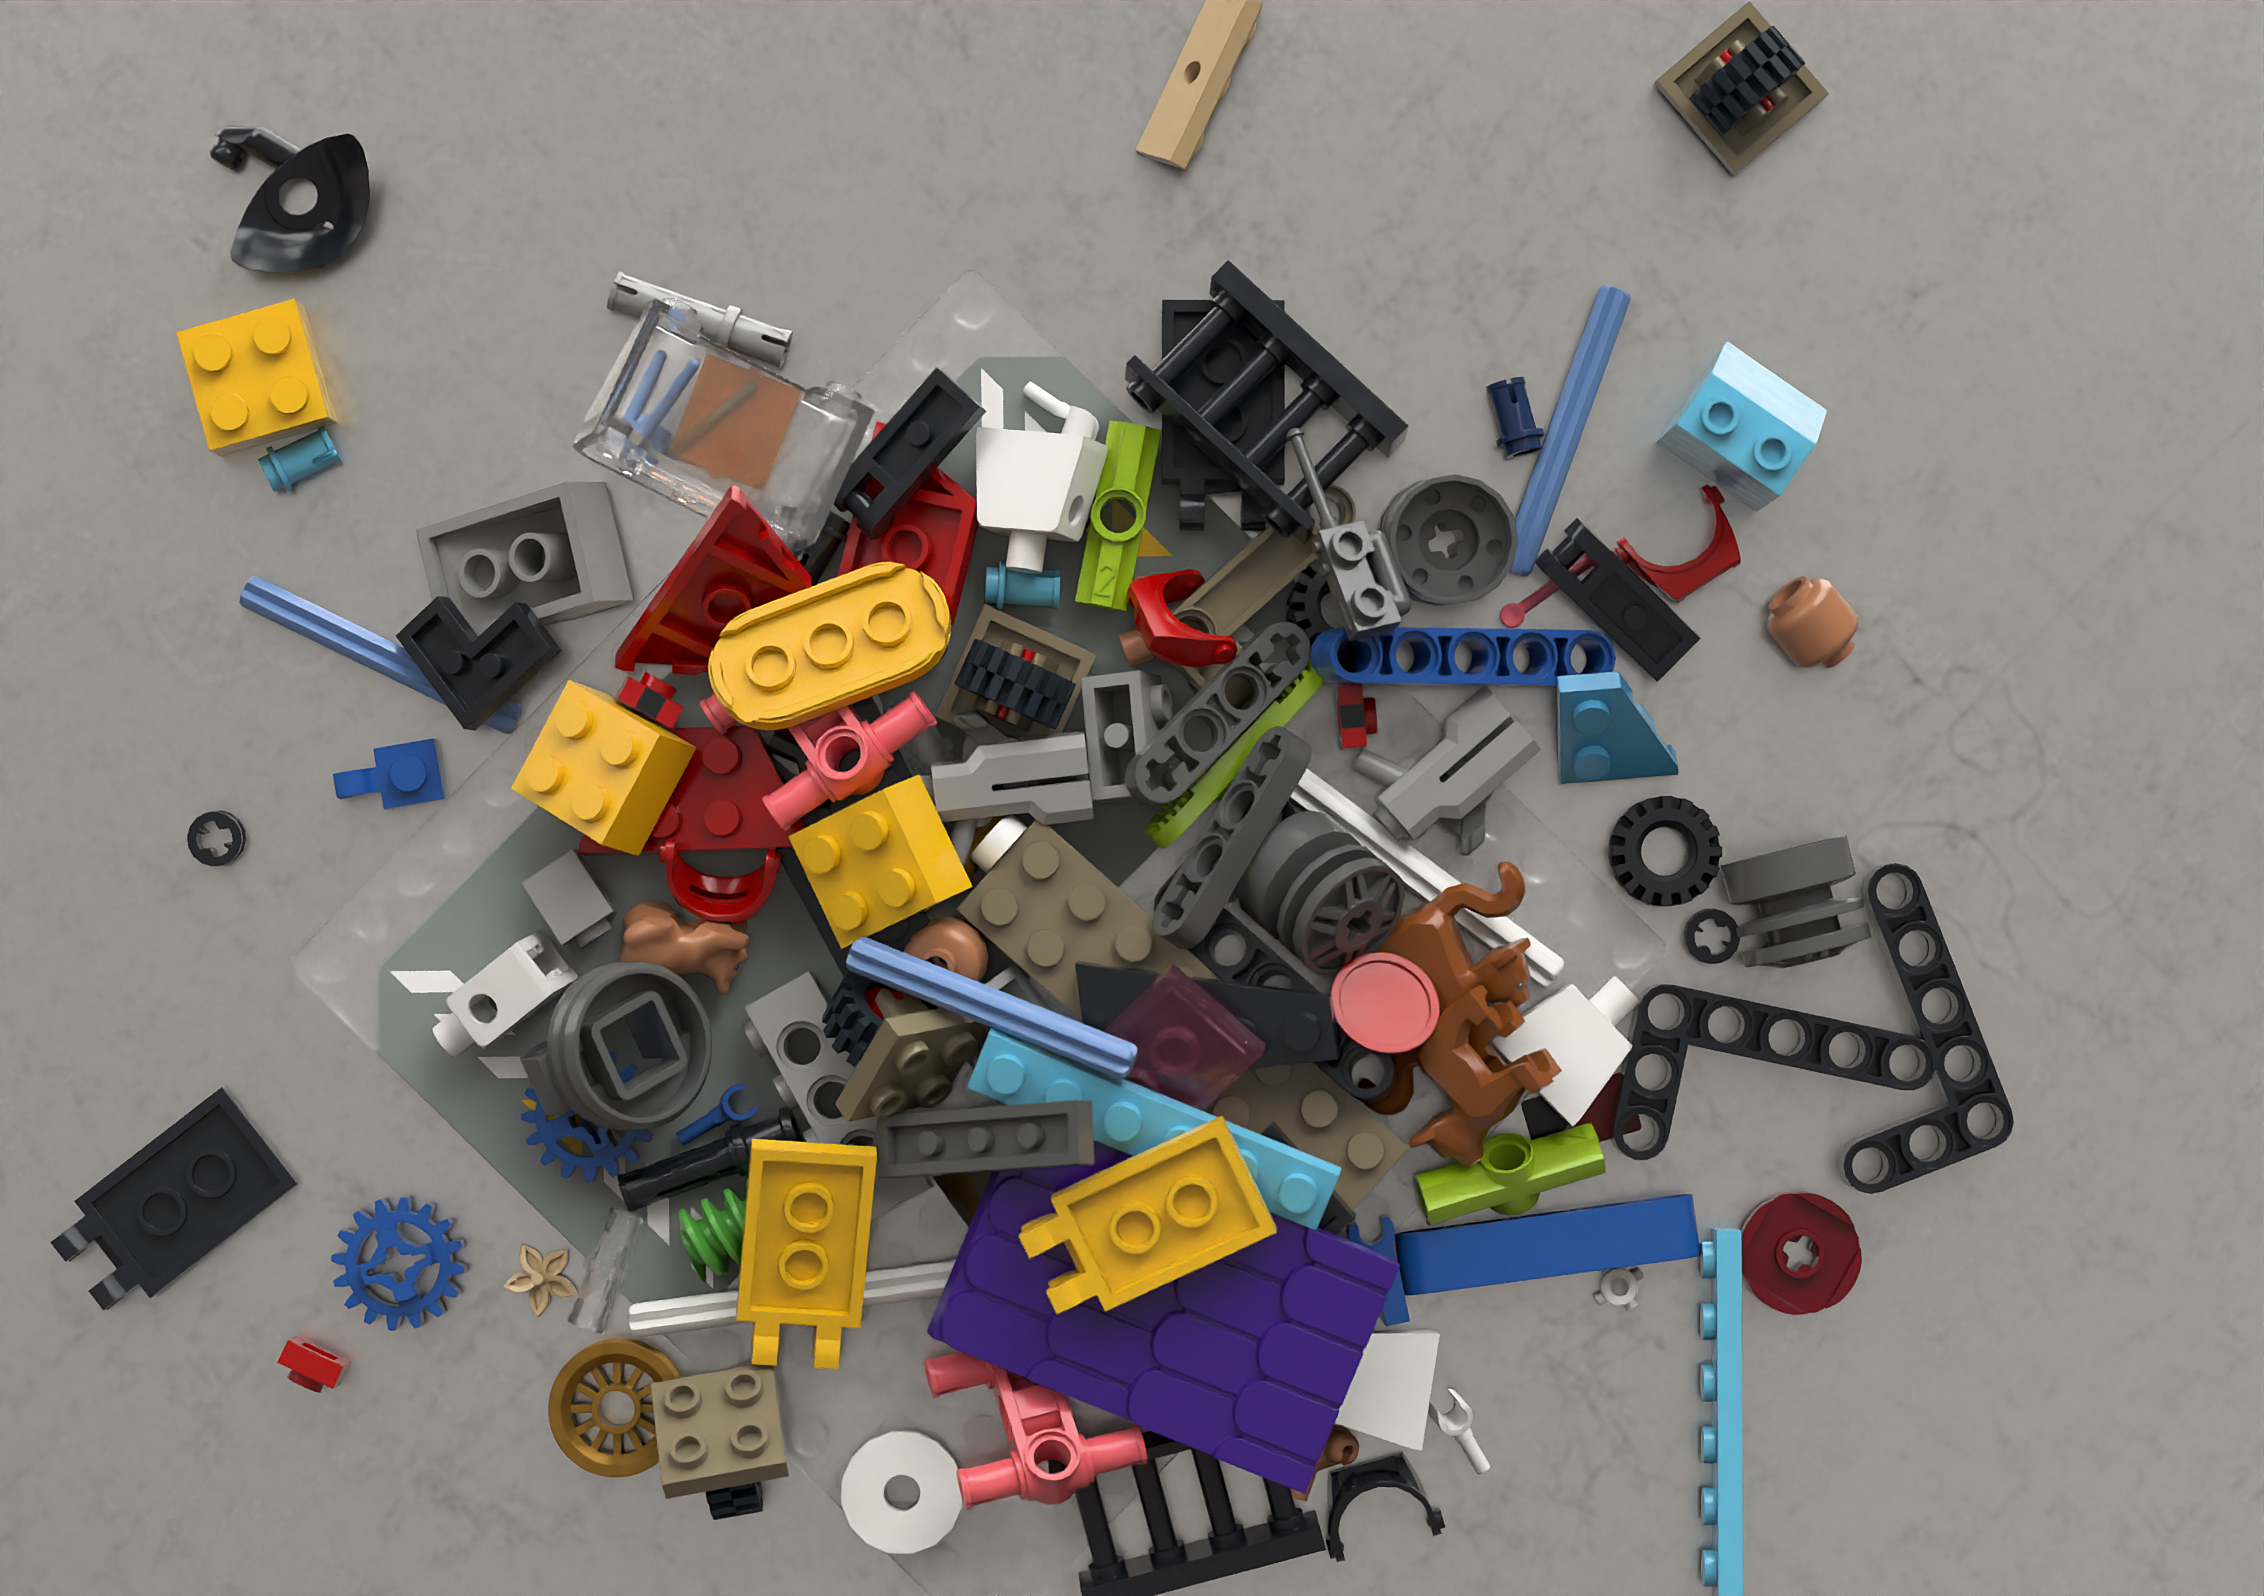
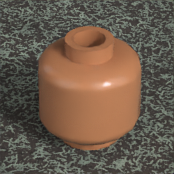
M1805 576L1798 577L1782 587L1770 600L1768 609L1771 613L1767 620V629L1773 639L1798 667L1811 668L1823 663L1826 668H1831L1842 662L1854 649L1855 644L1851 639L1857 630L1859 619L1855 611L1827 579L1815 578L1808 580Z
M951 916L935 918L917 930L904 947V953L977 982H980L987 970L989 955L986 941L976 927L963 919Z

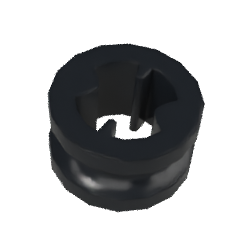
M223 810L206 812L197 817L190 825L187 834L188 848L193 857L202 864L209 866H221L237 859L243 852L247 840L246 829L241 820L234 814ZM211 821H215L219 829L229 828L232 833L233 841L224 844L229 850L222 856H218L217 850L214 847L204 848L202 845L201 834L210 833L205 826Z
M1715 908L1702 909L1693 914L1686 923L1684 930L1685 945L1689 953L1701 962L1708 964L1722 963L1730 959L1738 949L1740 937L1737 936L1736 931L1738 925L1724 911ZM1707 919H1712L1717 927H1727L1729 931V940L1720 941L1725 947L1717 953L1711 954L1708 946H1697L1695 943V932H1703L1699 925Z

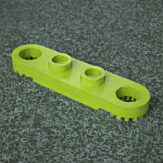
M1311 658L1304 670L1178 798L1168 802L1170 806L1166 803L1161 806L1165 812L1157 811L1153 815L1154 817L1149 820L1148 825L1144 828V833L1161 849L1168 847L1177 840L1215 799L1219 802L1221 801L1260 736L1273 727H1284L1324 684L1325 680L1319 677L1313 669Z

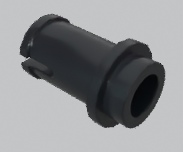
M821 505L815 515L809 513L806 517L811 523L793 551V555L812 577V586L818 584V580L841 542L846 543L848 538L847 532L851 524L846 519Z

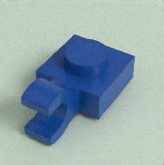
M434 738L375 748L373 751L376 767L333 774L337 798L346 799L381 792L384 810L446 799L436 740Z
M1386 1214L1379 1216L1382 1232L1380 1237L1374 1242L1369 1243L1361 1240L1359 1228L1355 1221L1347 1225L1346 1233L1349 1241L1388 1256L1398 1263L1393 1244L1395 1228ZM1398 1270L1392 1287L1387 1293V1299L1380 1313V1319L1385 1326L1410 1321L1400 1270Z

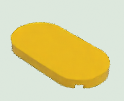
M881 562L862 567L748 610L731 620L720 633V639L715 645L714 652L713 650L711 651L708 673L712 689L721 707L733 719L746 726L760 730H780L798 725L909 683L930 671L941 659L949 643L951 618L948 605L938 584L921 571L918 573L913 569L906 568L903 564L893 562Z

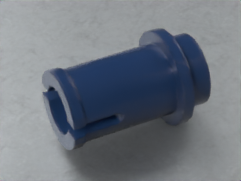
M1524 377L1511 378V383L1507 384L1505 379L1486 387L1487 393L1490 394L1501 438L1496 440L1498 448H1504L1506 458L1520 457L1542 449L1539 438L1544 436L1543 428H1536L1525 388L1526 382Z

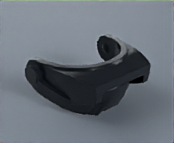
M1404 1453L1329 1472L1327 1486L1329 1511L1328 1539L1325 1541L1330 1559L1336 1558V1562L1345 1561L1343 1553L1344 1544L1340 1541L1339 1525L1341 1516L1347 1506L1359 1494L1377 1487L1399 1488L1413 1495L1425 1508L1427 1513L1426 1521L1431 1528L1433 1537L1442 1534L1440 1529H1444L1445 1524L1441 1510L1432 1511L1422 1483Z

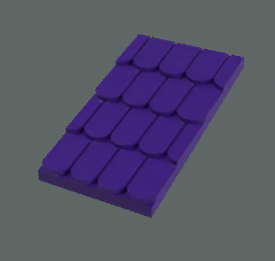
M1093 1140L1094 1165L991 1172L926 1331L930 1337L947 1344L953 1349L1024 1376L1031 1382L1132 1421L1142 1428L1208 1453L1215 1459L1305 1494L1316 1469V1463L1319 1462L1339 1414V1408L1343 1404L1362 1359L1364 1348L1367 1347L1400 1264L1388 1256L1317 1227V1230H1314L1270 1212L1277 1227V1232L1269 1237L1110 1310L1105 1311L1098 1296L1095 1295L1066 1311L1056 1314L1046 1293V1290L1050 1288L1048 1281L1067 1272L1077 1270L1064 1242L1029 1258L1019 1238V1233L1023 1232L1021 1225L1038 1217L1056 1213L1051 1201L1053 1193L1133 1156Z

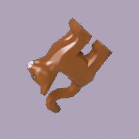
M1509 861L1500 862L1497 866L1502 885L1498 893L1490 894L1468 883L1447 887L1431 902L1418 908L1411 914L1400 916L1390 937L1377 950V952L1402 956L1412 961L1428 975L1438 994L1440 1004L1439 1018L1446 1008L1481 984L1487 990L1486 1002L1506 1003L1511 1000L1517 1008L1524 1005L1530 999L1528 991L1530 971L1524 956V952L1531 946L1529 938H1521L1507 945L1492 949L1475 965L1465 946L1455 919V915L1462 908H1466L1486 918L1508 916L1520 906L1525 895L1524 878L1518 867Z
M1482 984L1470 990L1444 1010L1437 1021L1435 1030L1424 1043L1412 1050L1396 1053L1392 1057L1396 1063L1398 1080L1391 1095L1383 1101L1375 1103L1363 1102L1365 1106L1381 1115L1393 1116L1406 1110L1414 1094L1413 1069L1419 1066L1445 1094L1454 1107L1441 1111L1432 1117L1423 1128L1410 1138L1408 1144L1412 1149L1427 1143L1442 1158H1454L1465 1167L1475 1165L1483 1157V1144L1489 1128L1514 1111L1525 1090L1534 1094L1548 1087L1554 1082L1552 1079L1562 1071L1546 1048L1525 1054L1507 1065L1504 1063L1490 1042L1495 1035L1504 1038L1508 1037L1520 1028L1525 1020L1511 1000L1506 1003L1487 1006L1485 1000L1487 990ZM1368 1078L1362 1079L1358 1084V1088L1361 1089L1376 1087Z

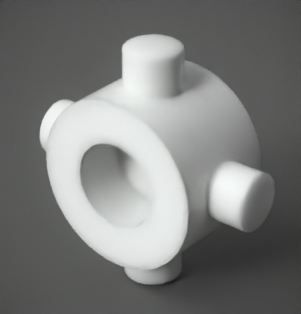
M1638 1267L1632 1271L1625 1268L1601 1270L1603 1276L1600 1280V1291L1594 1295L1597 1303L1602 1305L1609 1301L1614 1305H1624L1627 1311L1636 1308L1638 1304L1634 1298L1638 1292L1637 1281L1644 1278L1641 1270Z

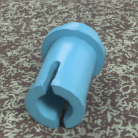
M324 426L318 428V431L274 451L272 446L266 448L268 454L259 458L258 461L273 492L284 487L287 492L293 490L292 483L334 463L338 464L341 462Z
M999 561L998 567H986L984 603L996 604L997 610H1003V604L1058 609L1060 569L1042 570L1041 574L1017 572L1006 569L1005 561Z

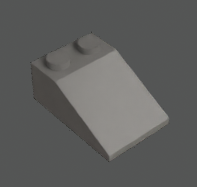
M566 481L416 530L432 601L437 596L449 597L478 637L515 602L528 604L544 626L582 617L633 601L606 482Z

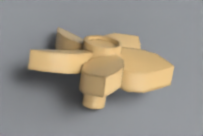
M525 1244L521 1245L519 1260L521 1267L525 1271L513 1275L505 1283L504 1287L515 1293L530 1291L529 1303L536 1317H539L548 1307L550 1293L562 1298L578 1294L571 1281L564 1276L558 1275L563 1272L568 1264L569 1249L551 1252L543 1258L537 1249Z

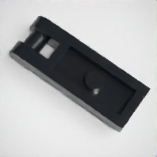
M936 367L834 483L828 492V501L840 512L849 511L858 519L857 527L870 540L879 538L893 524L898 511L987 411L946 373ZM873 478L885 487L875 500L865 493L866 486Z
M1576 518L1564 530L1568 536L1552 552L1547 548L1534 562L1658 682L1701 638L1607 547L1585 523ZM1586 553L1598 565L1581 581L1572 573L1570 568Z

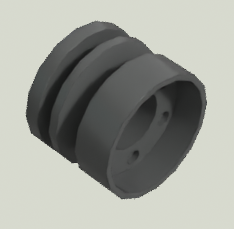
M1457 474L1418 481L1394 495L1380 515L1377 528L1378 531L1383 532L1387 537L1410 599L1434 606L1476 601L1499 587L1513 566L1518 545L1515 518L1501 494L1479 479ZM1436 525L1441 532L1452 531L1455 537V542L1447 546L1449 555L1447 558L1442 551L1432 552L1429 548L1428 541L1436 537V530L1434 528Z
M1310 810L1289 816L1270 829L1241 877L1237 888L1240 907L1246 914L1276 940H1280L1283 946L1316 975L1332 977L1336 976L1339 970L1351 959L1362 954L1377 952L1390 937L1397 924L1405 898L1402 878L1392 868L1380 860L1367 847L1361 846L1348 831L1329 815Z
M1847 835L1720 865L1729 903L1732 905L1758 904L1761 913L1760 917L1737 927V936L1745 937L1765 932L1768 945L1742 952L1745 967L1761 965L1787 968L1840 955L1841 952L1857 942L1871 938L1868 922L1840 927L1839 914L1864 908L1862 898L1833 899L1831 886L1856 875Z

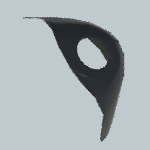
M349 133L326 137L306 146L271 173L250 201L237 228L230 252L232 261L245 269L279 273L300 272L322 267L340 257L358 238L366 222L370 200L369 170L364 150L358 139ZM297 177L306 178L315 185L318 194L313 208L299 215L290 214L285 211L279 201V192L283 184ZM326 222H330L333 225V229L323 225Z

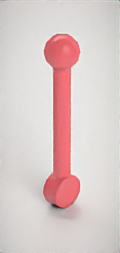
M1585 553V556L1577 561L1570 570L1578 577L1590 567H1596L1598 564ZM1551 580L1519 604L1510 603L1505 605L1500 613L1502 623L1509 628L1519 626L1524 621L1527 612L1560 588Z

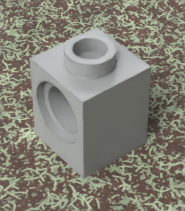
M577 849L570 850L521 883L561 945H567L575 939L580 948H583L612 929L606 918L618 910Z

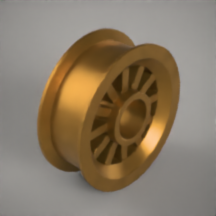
M625 1338L608 1339L586 1347L564 1365L557 1375L550 1392L548 1416L550 1428L558 1446L573 1463L590 1473L617 1478L639 1474L659 1462L655 1422L643 1416V1413H654L653 1402H644L643 1399L651 1394V1384L640 1390L635 1386L643 1372L653 1379L654 1382L652 1383L681 1378L674 1364L662 1352L638 1340ZM613 1363L612 1383L609 1382L601 1365ZM623 1363L636 1366L628 1382L623 1381ZM588 1372L592 1373L601 1390L582 1381ZM576 1390L591 1398L593 1402L574 1403ZM620 1391L632 1399L635 1410L631 1421L625 1424H616L605 1417L602 1411V1400L607 1393ZM574 1413H592V1418L578 1426ZM597 1425L600 1431L593 1443H591L582 1433ZM635 1425L654 1434V1437L648 1443H645ZM608 1433L613 1434V1452L600 1448ZM623 1433H627L635 1450L623 1452Z

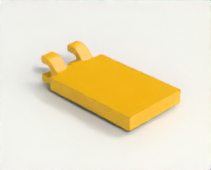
M1222 1115L1053 1193L1051 1201L1056 1213L1038 1217L1021 1225L1023 1232L1019 1233V1238L1029 1258L1043 1253L1059 1243H1065L1077 1270L1049 1280L1048 1285L1050 1288L1046 1290L1056 1314H1059L1095 1295L1098 1296L1104 1310H1110L1269 1237L1277 1232V1227Z
M751 1139L736 1319L737 1321L753 1322L750 1344L752 1364L777 1366L780 1325L814 1327L812 1341L814 1368H839L842 1327L861 1328L877 1162L876 1147Z

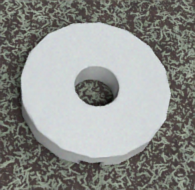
M892 1430L869 1439L851 1457L842 1478L841 1505L849 1526L866 1544L888 1554H914L935 1546L953 1529L963 1505L956 1476V1470L959 1468L955 1458L938 1441L917 1431ZM907 1475L918 1483L920 1498L913 1507L897 1509L888 1503L884 1489L886 1483L892 1477Z

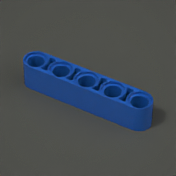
M1344 627L1329 629L1317 636L1312 644L1310 653L1311 664L1316 674L1326 682L1335 684L1557 687V676L1612 672L1616 660L1612 643L1600 632L1553 629L1397 627L1394 631L1349 641L1355 649L1356 658L1352 668L1346 671L1339 664L1337 657L1338 647L1345 639L1349 641ZM1404 640L1410 644L1414 653L1413 664L1407 672L1400 668L1396 659L1397 648ZM1462 641L1468 645L1472 654L1471 665L1466 672H1462L1455 662V651ZM1520 642L1525 645L1530 657L1529 665L1523 673L1517 670L1513 662L1514 649ZM1577 643L1583 647L1587 657L1586 667L1580 674L1575 671L1571 663V652Z
M1693 1194L1648 1198L1418 1229L1395 1234L1397 1259L1400 1264L1399 1270L1405 1296L1674 1261L1701 1255Z

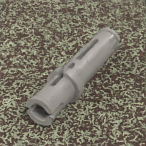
M619 272L614 280V284L617 287L616 289L611 287L607 301V309L617 310L715 344V351L728 355L730 350L773 364L777 368H781L786 359V356L783 354L789 351L793 337V331L783 330L743 316V309L730 305L725 310L627 276L623 272Z

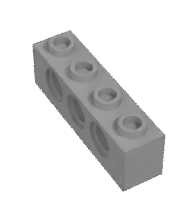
M808 971L744 1007L751 1021L742 1025L748 1039L760 1057L770 1053L781 1072L779 1076L773 1078L781 1098L790 1111L800 1106L811 1126L810 1129L803 1132L806 1142L851 1145L857 1138L868 1136L878 1144V1119L876 1116L848 1122L844 1116L831 1119L825 1116L819 1108L818 1097L821 1090L826 1085L834 1082L840 1083L845 1087L859 1062L855 1067L849 1064L846 1060L850 1054L847 1051L838 1054L832 1048L836 1038H826L823 1030L826 1024L822 1023V1017L830 1000L815 973ZM802 1029L812 1030L820 1041V1052L817 1058L806 1065L796 1063L788 1051L790 1038L794 1033ZM877 1165L871 1222L933 1188L934 1185L929 1176L896 1179L879 1178V1165Z

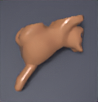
M655 900L643 901L633 906L623 918L625 931L620 952V962L642 961L654 963L673 971L677 975L698 972L712 979L717 985L720 994L726 995L729 991L731 980L738 975L742 965L749 959L747 949L745 948L748 946L749 938L748 935L744 934L747 928V920H743L738 924H732L731 921H710L699 917L694 921L685 923L679 919L670 904Z

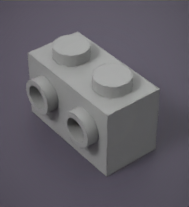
M1140 670L1081 678L1092 801L1110 804L1138 802L1132 798L1127 790L1125 782L1126 769L1132 758L1166 725V721L1171 720L1173 705L1170 690L1166 684H1162L1161 675ZM1166 742V743H1165V747L1168 748V749H1170V748L1168 747L1167 742ZM1172 755L1165 763L1152 768L1146 765L1151 774L1146 782L1149 789L1152 790L1161 786L1165 789L1167 788L1162 778L1173 765L1178 764L1177 757Z

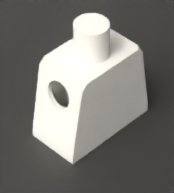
M977 427V520L982 528L1000 535L1010 536L1006 569L1041 574L1047 540L1070 542L1080 540L1106 460L1108 446L1084 435Z
M542 929L516 942L445 999L452 1013L432 1028L433 1034L445 1051L454 1057L474 1042L484 1049L515 1029L569 987L579 976ZM489 996L495 1001L497 1010L492 1007Z
M1613 976L1590 1000L1573 984H1567L1521 1015L1525 1022L1520 1028L1506 1038L1495 1035L1490 1044L1508 1063H1512L1525 1054L1546 1048L1562 1071L1552 1079L1554 1082L1537 1093L1568 1125L1574 1126L1631 1050L1632 1045L1615 1026L1640 1001L1616 976Z
M1431 1329L1373 1330L1367 1347L1364 1348L1362 1359L1344 1402L1339 1408V1414L1335 1423L1410 1449L1422 1451L1440 1336L1438 1331Z

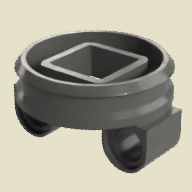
M642 961L615 962L587 971L567 988L553 1012L548 1030V1040L526 1051L521 1055L520 1060L545 1115H563L570 1110H574L582 1118L603 1128L613 1130H646L673 1121L687 1110L697 1098L710 1068L712 1056L711 1029L707 1014L699 997L679 975L654 963ZM623 1016L644 1059H662L657 1065L624 1084L600 1034L602 1028Z

